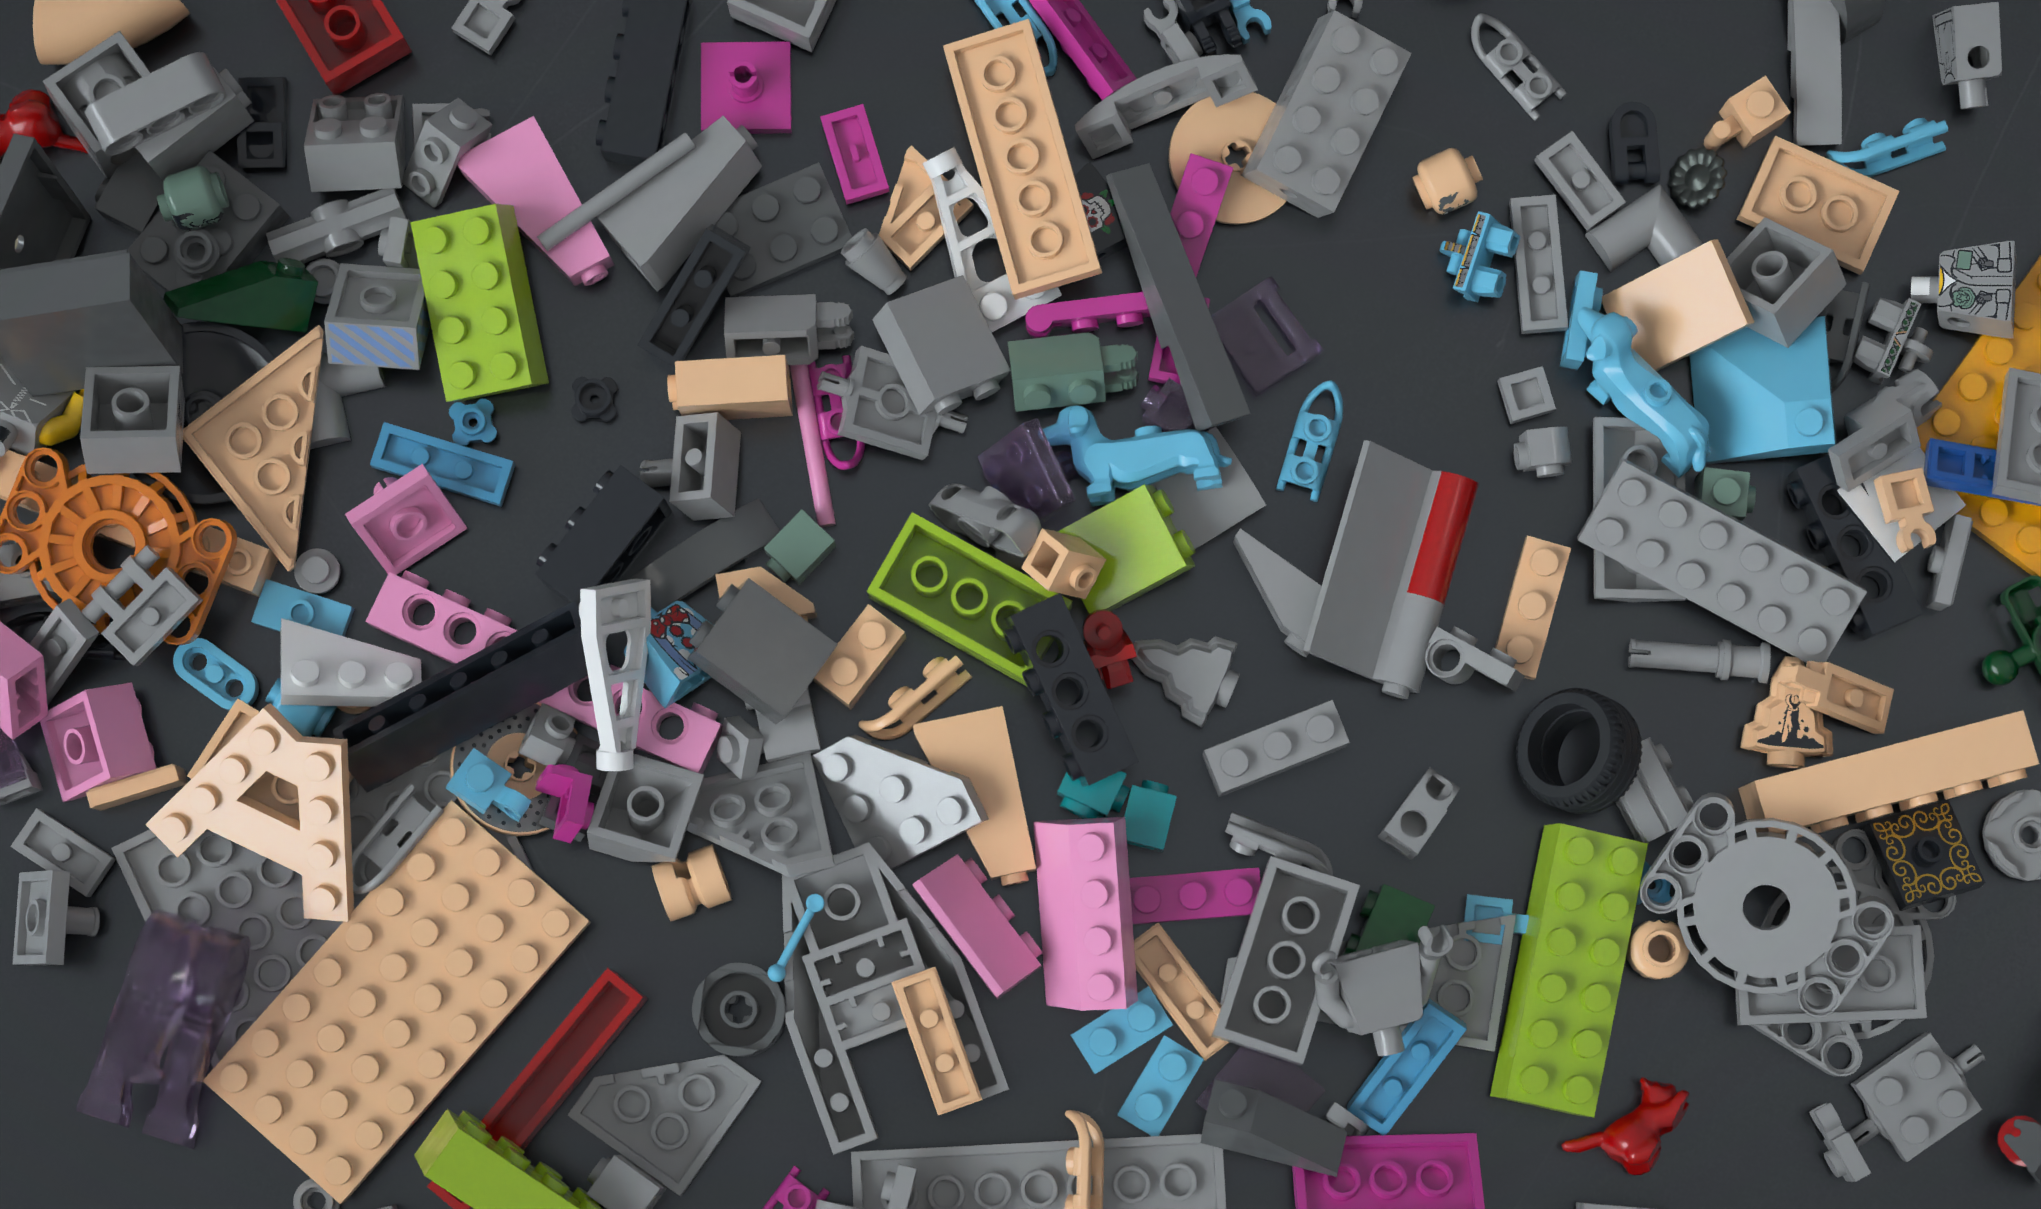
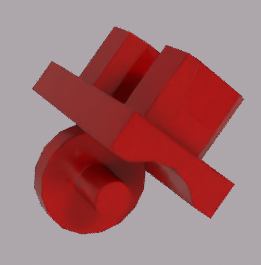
M1105 609L1090 613L1082 626L1085 638L1083 642L1095 668H1098L1106 688L1111 689L1133 682L1127 659L1137 657L1132 641L1122 627L1120 619L1112 611Z

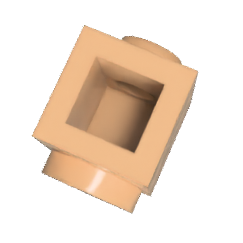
M1042 528L1021 568L1048 591L1086 599L1107 559L1080 537Z

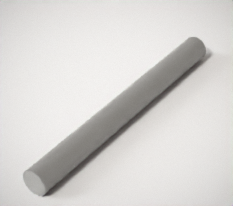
M683 133L542 232L537 238L543 247L549 251L694 149V143L686 133Z

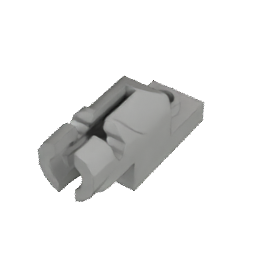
M1919 369L1911 370L1895 380L1896 387L1885 386L1878 391L1877 396L1843 416L1848 437L1828 449L1838 486L1849 492L1921 446L1917 427L1925 423L1935 411L1942 407V403L1938 400H1929L1940 392L1934 382Z

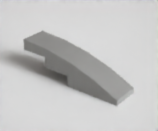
M1788 0L1787 50L1791 51L1790 97L1794 98L1793 143L1798 146L1842 144L1839 13L1831 3V0Z

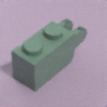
M1089 332L1008 341L1016 412L1106 402L1105 393L1133 389L1139 380V372L1134 368L1136 360H1138V352L1135 351L1133 346L1128 344L1100 346L1099 337Z

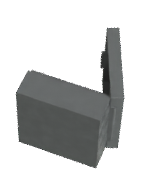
M14 134L0 164V357L32 397L84 389L86 367L180 366L181 373H183V327L127 249L74 258L91 220V216L37 140L33 137ZM18 237V245L15 249V241Z

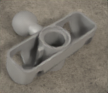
M952 483L942 488L928 504L930 509L948 529L969 537L983 547L988 548L990 546L996 551V559L1016 570L1022 569L1021 567L1028 556V552L1033 547L1041 531L1040 520L1033 511L1012 503L1003 493L990 486L985 487L981 492L962 484Z

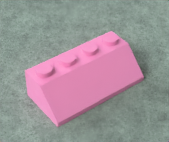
M1125 817L1033 822L1046 1005L1080 1011L1129 1008L1138 1001Z

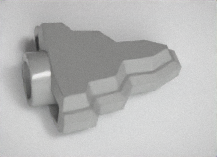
M1216 636L1209 642L1189 638L1179 645L1161 639L1135 641L1134 649L1137 657L1130 658L1145 676L1162 683L1165 698L1181 707V716L1200 727H1203L1206 723L1207 717L1215 704L1224 708L1227 707L1240 676V673L1229 669L1233 654L1236 652L1237 643Z

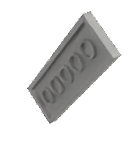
M1624 458L1621 459L1578 535V541L1806 663L1807 661H1827L1867 593L1865 587Z

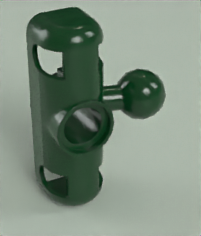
M2029 576L2009 586L2000 595L2001 604L2005 605L2010 612L2011 622L2022 640V646L2012 652L1998 649L1990 652L1985 657L1982 663L1983 675L1988 682L1994 685L2004 686L2010 684L2016 679L2019 668L2031 662L2035 664L2041 675V647L2039 644L2041 605L2036 607L2028 592L2037 586L2041 588V578L2039 576Z

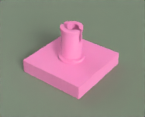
M423 464L399 479L394 477L384 478L383 480L387 485L386 488H383L381 483L378 482L374 487V495L345 514L352 527L385 571L395 575L468 529Z

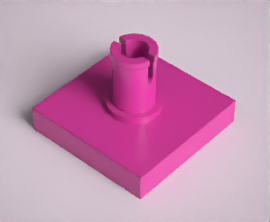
M790 41L701 43V132L724 116L735 129L743 125L750 134L792 133Z

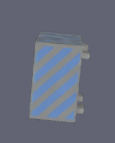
M340 263L324 320L328 364L420 369L431 325L420 269Z

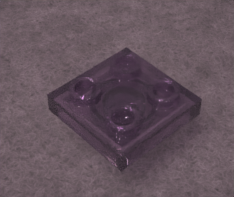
M1038 418L1022 423L977 456L984 476L991 487L1003 493L1012 503L1033 511L1038 516L1041 524L1076 501L1067 482L1068 479H1072L1076 475L1074 463L1061 466L1062 462L1071 460L1073 456L1068 451H1061L1054 455Z

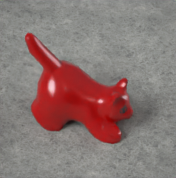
M29 89L21 92L9 103V109L6 114H0V159L6 153L14 134L33 137L42 148L55 146L88 153L76 136L66 135L62 132L59 118L51 108L50 97L40 90Z
M1641 1077L1640 1088L1642 1098L1641 1104L1637 1108L1612 1122L1604 1131H1598L1578 1139L1563 1142L1561 1144L1562 1149L1566 1152L1580 1153L1601 1147L1611 1159L1622 1164L1628 1174H1646L1653 1169L1660 1157L1662 1149L1660 1137L1672 1132L1687 1112L1690 1105L1686 1102L1689 1092L1686 1090L1677 1092L1676 1087L1671 1083L1652 1082L1645 1077Z

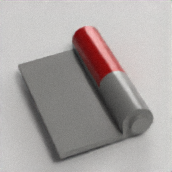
M1364 440L1303 651L1383 684L1382 692L1390 696L1408 699L1410 692L1419 693L1427 668L1425 654L1429 646L1428 642L1436 627L1439 626L1479 487L1478 482L1459 474L1431 470L1372 441Z

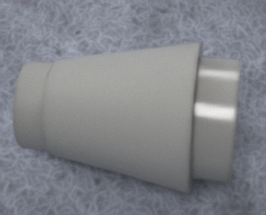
M867 228L857 232L841 250V254L846 258V266L879 289H882L887 295L895 292L907 278L879 234H872Z

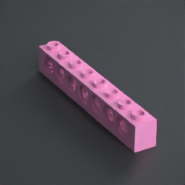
M406 570L402 577L391 572L388 573L365 621L384 633L452 664L468 658L517 631L509 627L512 621L511 618L489 608L486 609L484 615L468 608L471 600L448 589L445 590L443 596L427 589L430 583L428 580ZM424 603L433 604L435 608L433 620L427 625H415L413 620L415 609ZM464 622L474 623L476 626L475 638L468 644H457L454 639L456 628ZM610 665L612 671L621 669L614 665ZM588 676L539 701L541 704L544 703L576 718V721L598 730L593 701H581L577 695L578 686L585 679H589ZM623 682L611 685L616 716L619 715L618 709L621 704ZM643 688L642 711L639 718L636 748L674 766L703 774L721 737L723 726L716 722L718 713L700 704L693 703L691 709H688L674 702L667 708H664L650 689L648 691ZM677 716L684 723L682 734L673 740L662 738L660 735L662 721L667 717Z

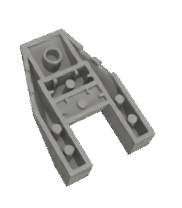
M870 843L833 855L835 867L793 877L782 874L784 949L807 909L806 899L808 896L819 894L823 897L825 903L824 908L814 914L785 967V1022L833 1155L879 1139L848 1049L907 1028L891 983L893 981L936 966L982 1099L1009 1090L960 955Z

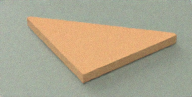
M320 325L183 429V439L288 572L292 571L296 566L325 334Z

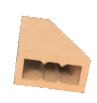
M1003 706L913 724L915 738L929 764L947 772L953 771L969 777L989 819L965 832L990 879H1001L1002 886L1029 881L1028 873L1035 872L1036 865Z

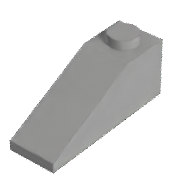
M1240 528L1235 535L1233 543L1282 633L1288 636L1284 642L1300 655L1307 657L1309 653L1304 652L1303 648L1321 585Z

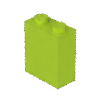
M1144 484L1058 531L1080 537L1107 559L1086 599H1082L1089 614L1102 609L1113 611L1195 567L1191 555L1195 554L1194 546L1183 529L1177 531L1170 515L1174 513V508L1163 489L1156 491L1153 485Z

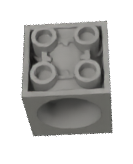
M120 31L43 80L55 108L106 178H111L116 168L138 154L139 151L134 147L121 154L106 155L85 115V110L96 100L150 74Z

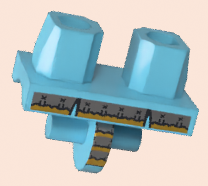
M1478 211L1472 231L1460 229L1456 243L1443 241L1439 250L1441 253L1451 257L1446 272L1457 275L1453 289L1464 294L1465 299L1475 302L1479 301L1480 296L1500 298L1506 284V274L1503 271L1490 268L1494 253L1512 258L1516 253L1520 235L1499 223L1491 214Z

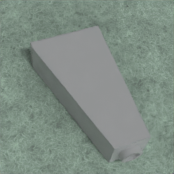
M724 116L692 139L695 145L694 149L597 216L614 243L657 292L667 284L693 252L706 228L711 224H716L762 167L753 152L758 147L754 138L743 125L735 129Z

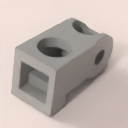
M1429 767L1391 820L1383 828L1378 838L1409 860H1412L1418 855L1448 811L1447 808L1457 795L1460 787Z

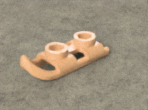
M956 655L949 661L943 657L934 658L923 670V676L926 678L924 683L915 690L908 686L896 690L888 700V705L892 710L875 720H861L859 727L876 739L892 740L899 738L911 731L913 724H918L967 683L972 676L966 670L959 675L955 672L964 665ZM935 690L937 694L927 703L923 704L921 700ZM899 719L903 722L901 725L897 727L883 729L887 726L894 724Z
M1067 1110L1065 1116L1076 1127L1079 1136V1147H1070L1066 1154V1170L1069 1175L1077 1176V1192L1067 1196L1064 1209H1103L1104 1139L1098 1124L1089 1115L1080 1111ZM1091 1176H1092V1194H1091Z

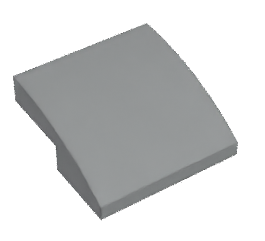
M1212 427L1205 432L1215 437L1221 455L1232 458V463L1228 467L1219 466L1222 488L1197 491L1194 475H1187L1185 473H1178L1151 484L1155 487L1156 491L1163 489L1174 508V513L1170 515V518L1177 531L1183 529L1186 532L1194 549L1266 506L1254 483L1217 427Z

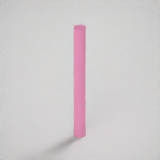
M789 365L817 524L821 528L836 525L808 365Z

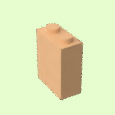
M785 355L675 361V375H668L667 377L669 402H672L673 410L680 411L681 416L718 412L726 420L793 416L791 372Z

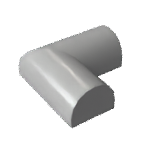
M1661 184L1585 234V237L1610 272L1645 248L1650 250L1659 265L1662 266L1703 245Z
M327 352L322 353L310 449L351 440L342 397L386 387L382 367L328 364Z

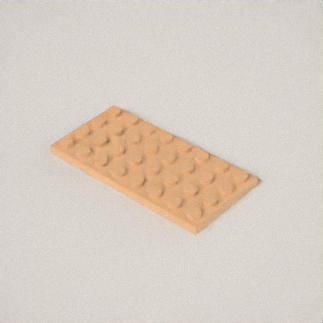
M452 800L445 806L442 815L392 875L367 894L352 911L351 919L348 922H343L203 1079V1082L339 1204L346 1202L591 923Z

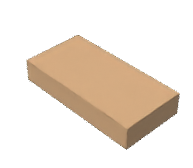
M170 764L89 789L86 795L90 808L102 811L186 785L188 780L184 768Z

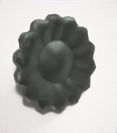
M1700 147L1697 150L1689 149L1685 155L1677 158L1676 165L1670 169L1671 177L1668 184L1672 187L1671 195L1677 198L1678 203L1683 206L1688 205L1690 208H1696L1699 205L1707 206L1710 200L1718 198L1719 191L1725 187L1724 178L1727 176V170L1724 168V159L1718 157V153L1715 150H1707L1705 147Z

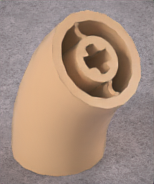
M35 0L33 8V37L36 55L40 64L68 65L118 31L122 33L134 49L167 32L186 18L190 12L180 0Z

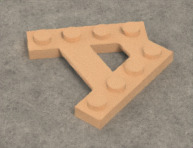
M269 703L145 825L177 858L207 830L229 839L302 874L304 919L348 922L354 910L347 739L302 736ZM266 772L298 786L300 821L244 795V793Z

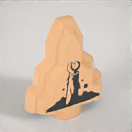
M1785 656L1771 677L1769 697L1756 705L1754 720L1745 724L1743 728L1740 748L1767 753V765L1772 767L1805 768V757L1833 756L1832 731L1824 727L1823 713L1806 707V704L1798 701L1800 691L1789 689L1777 683L1781 665L1795 666L1800 664L1805 667L1804 662L1797 657Z

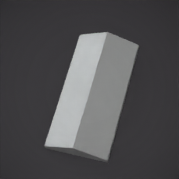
M1593 418V509L1622 458L1684 491L1685 474L1678 478L1661 462L1662 457L1668 453L1661 440L1628 418ZM1594 549V599L1624 602L1686 600L1685 597Z

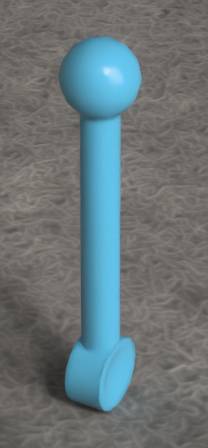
M811 894L806 899L807 909L777 964L771 965L767 973L771 981L780 982L785 978V967L815 913L820 912L824 908V899L819 894Z

